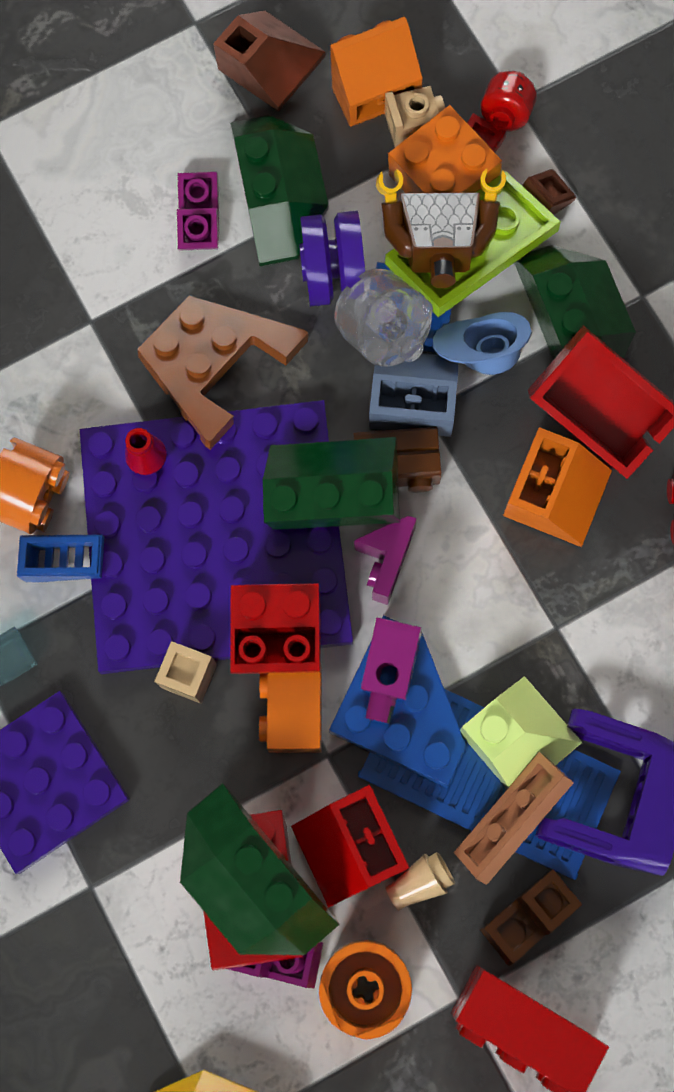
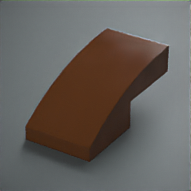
M552 869L490 920L480 931L506 964L510 966L518 961L545 935L552 933L582 906V903Z

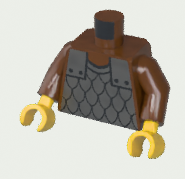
M398 169L394 171L395 188H387L383 183V173L381 172L378 175L376 188L380 194L385 196V202L381 203L385 237L401 257L408 258L412 271L415 273H430L431 284L434 287L448 288L456 282L455 272L470 270L471 258L481 256L496 234L500 202H497L496 199L497 194L503 190L506 182V175L503 170L500 178L501 183L497 187H490L486 184L487 169L483 171L480 186L485 192L484 200H480V193H401L400 201H398L397 191L403 185L402 173Z

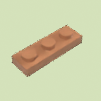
M538 752L454 851V854L477 880L487 885L574 782L551 760Z

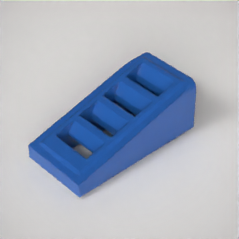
M20 535L17 577L24 582H54L102 578L104 536ZM92 546L91 567H83L84 547ZM69 548H75L74 567H68ZM54 549H60L59 567L53 568ZM45 550L44 568H38L39 552Z

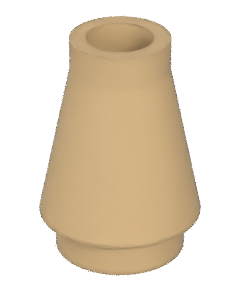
M436 852L431 856L424 854L398 879L385 888L391 902L399 911L406 906L447 894V888L454 885L455 881L445 861Z

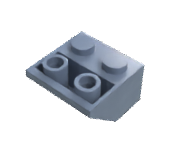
M377 349L370 401L369 429L385 431L437 427L438 436L451 437L455 415L458 363L434 354Z

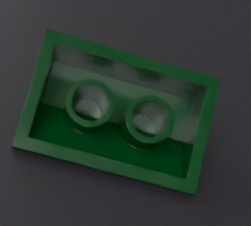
M396 437L270 445L263 475L264 523L274 530L400 523Z

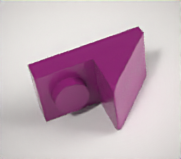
M406 516L400 519V523H391L354 541V549L356 551L383 560L382 564L375 561L367 582V586L373 587L372 600L385 605L389 604L416 528L417 518Z

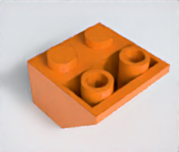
M405 16L394 21H383L373 29L357 35L344 36L336 43L330 45L332 89L350 127L385 114V93L393 91V94L396 95L422 88L423 78Z
M539 427L503 516L582 547L612 470L579 442Z

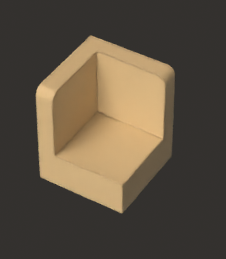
M171 641L154 682L164 690L202 704L217 663L212 656Z

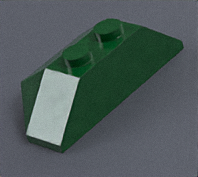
M270 115L230 122L259 266L299 259V244L303 243L300 217L322 215L324 217L329 209L314 135Z
M549 245L527 253L514 263L553 360L583 325L624 359L636 331L606 260Z
M224 783L220 784L187 812L180 883L239 954L305 955L340 925Z

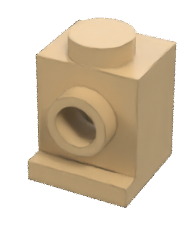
M431 86L396 95L393 94V91L385 93V117L395 147L445 109L442 96L434 97Z

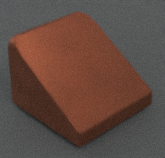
M553 169L528 177L522 185L553 215L574 202L577 198Z

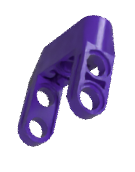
M572 709L567 727L575 732L581 740L643 760L624 832L621 838L565 818L558 820L543 818L538 824L535 836L551 844L616 866L660 876L665 875L674 853V742L658 733L592 711Z

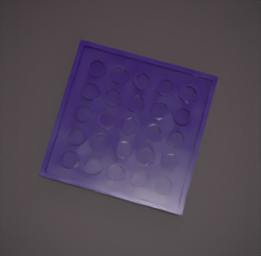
M324 400L227 411L233 415L234 424L211 450L205 447L200 440L198 432L183 417L79 429L88 535L104 536L102 578L91 579L97 662L100 674L159 668L162 665L171 641L212 656L215 661L230 659L231 585L319 583L321 593V648L353 645L339 526L274 530L264 523L263 475L270 445L329 442ZM143 428L164 443L167 457L164 465L157 472L141 475L128 467L125 460V439L128 432L132 429ZM92 546L89 547L90 567H91V552H92Z

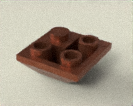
M266 11L238 15L213 43L218 70L277 111L284 106L326 56L324 50Z

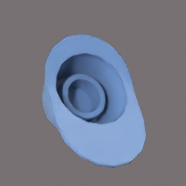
M498 312L444 325L436 331L433 337V348L439 356L449 361L465 363L468 368L482 374L495 375L504 373L518 362L521 349L528 343L532 332L530 323L524 316L514 312Z

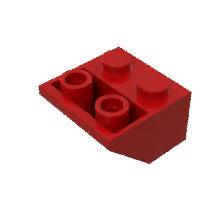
M319 583L231 585V674L320 672L321 593Z
M370 785L323 807L291 825L328 908L409 869L407 861Z

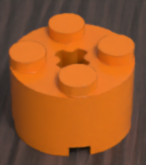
M13 437L10 442L14 449L10 451L4 448L0 453V522L28 534H32L36 530L45 532L54 511L48 507L54 492L62 494L68 482L70 472L65 470L66 464H64L62 456Z
M358 940L339 948L325 965L319 985L320 1003L330 1023L342 1032L361 1039L378 1038L394 1030L406 1015L412 995L410 975L403 960L393 949L373 940ZM361 976H365L368 982L376 980L379 985L373 989V998L371 1000H366L363 994L355 995L353 989L358 987V978Z

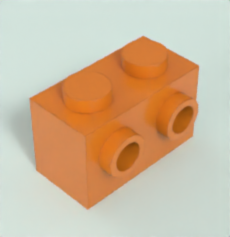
M321 661L320 672L260 674L259 693L260 698H267V716L259 717V742H267V750L270 753H322Z

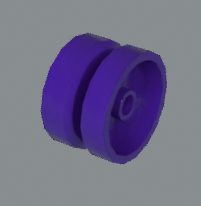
M358 211L336 214L334 218L335 239L328 240L326 220L322 215L300 217L303 243L299 244L303 282L307 281L310 307L331 304L334 298L332 279L339 278L341 297L346 303L367 301L365 261Z

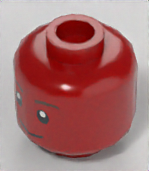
M504 71L493 76L481 101V113L485 121L494 128L507 132L516 131L524 127L531 116L536 102L537 91L534 84L525 74L518 71Z

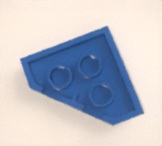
M383 615V617H382V619H387V620L395 621V620H393V619H391V618H389V617H386V616H384V615ZM423 633L407 699L397 698L391 724L365 718L371 692L362 690L361 686L370 649L369 645L331 724L329 733L448 788L464 753L466 744ZM392 666L384 667L380 682L385 685L393 684L397 669Z

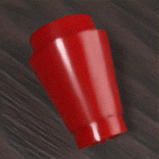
M135 428L128 432L125 439V460L128 467L141 475L153 474L161 469L167 457L164 443L143 428Z

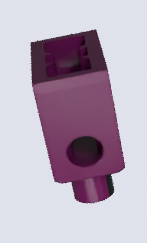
M376 618L361 686L362 690L371 692L365 718L391 724L397 698L407 699L422 635L421 627ZM387 666L397 669L395 682L390 685L380 682L382 669Z

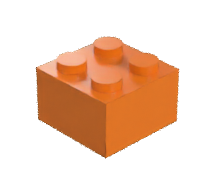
M451 105L443 109L388 153L389 176L395 181L394 171L398 169L402 173L403 185L401 189L405 193H475L481 189L480 179L485 169H487L486 184L501 175L502 160Z

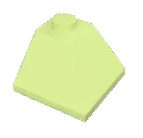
M525 676L495 698L460 729L463 738L507 789L538 752L557 765L582 743Z

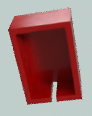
M584 325L528 389L529 397L532 401L626 479L653 452L649 442L643 437L647 430L652 438L660 444L674 428V401Z
M476 965L451 1011V1015L457 1022L455 1028L461 1036L483 1048L486 1041L498 1047L495 1053L500 1056L499 1059L523 1074L528 1066L538 1072L535 1078L541 1081V1085L551 1092H586L609 1049L608 1045L478 965Z

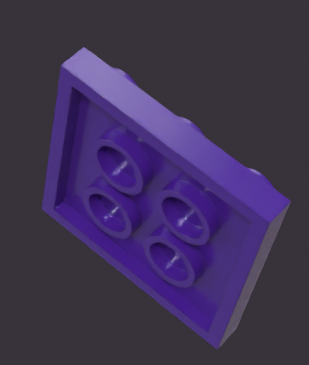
M58 691L0 730V849L15 874H21L130 800L61 691Z

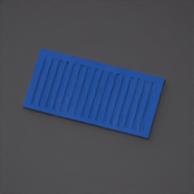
M444 689L459 729L485 708ZM465 739L466 748L448 788L371 752L363 768L358 772L359 778L469 831H472L507 790ZM574 749L556 765L574 783L544 818L553 820L565 818L597 829L621 771ZM538 825L515 851V853L551 870L554 869L555 872L572 880L577 879L579 868L585 857L584 854L537 838L535 835Z

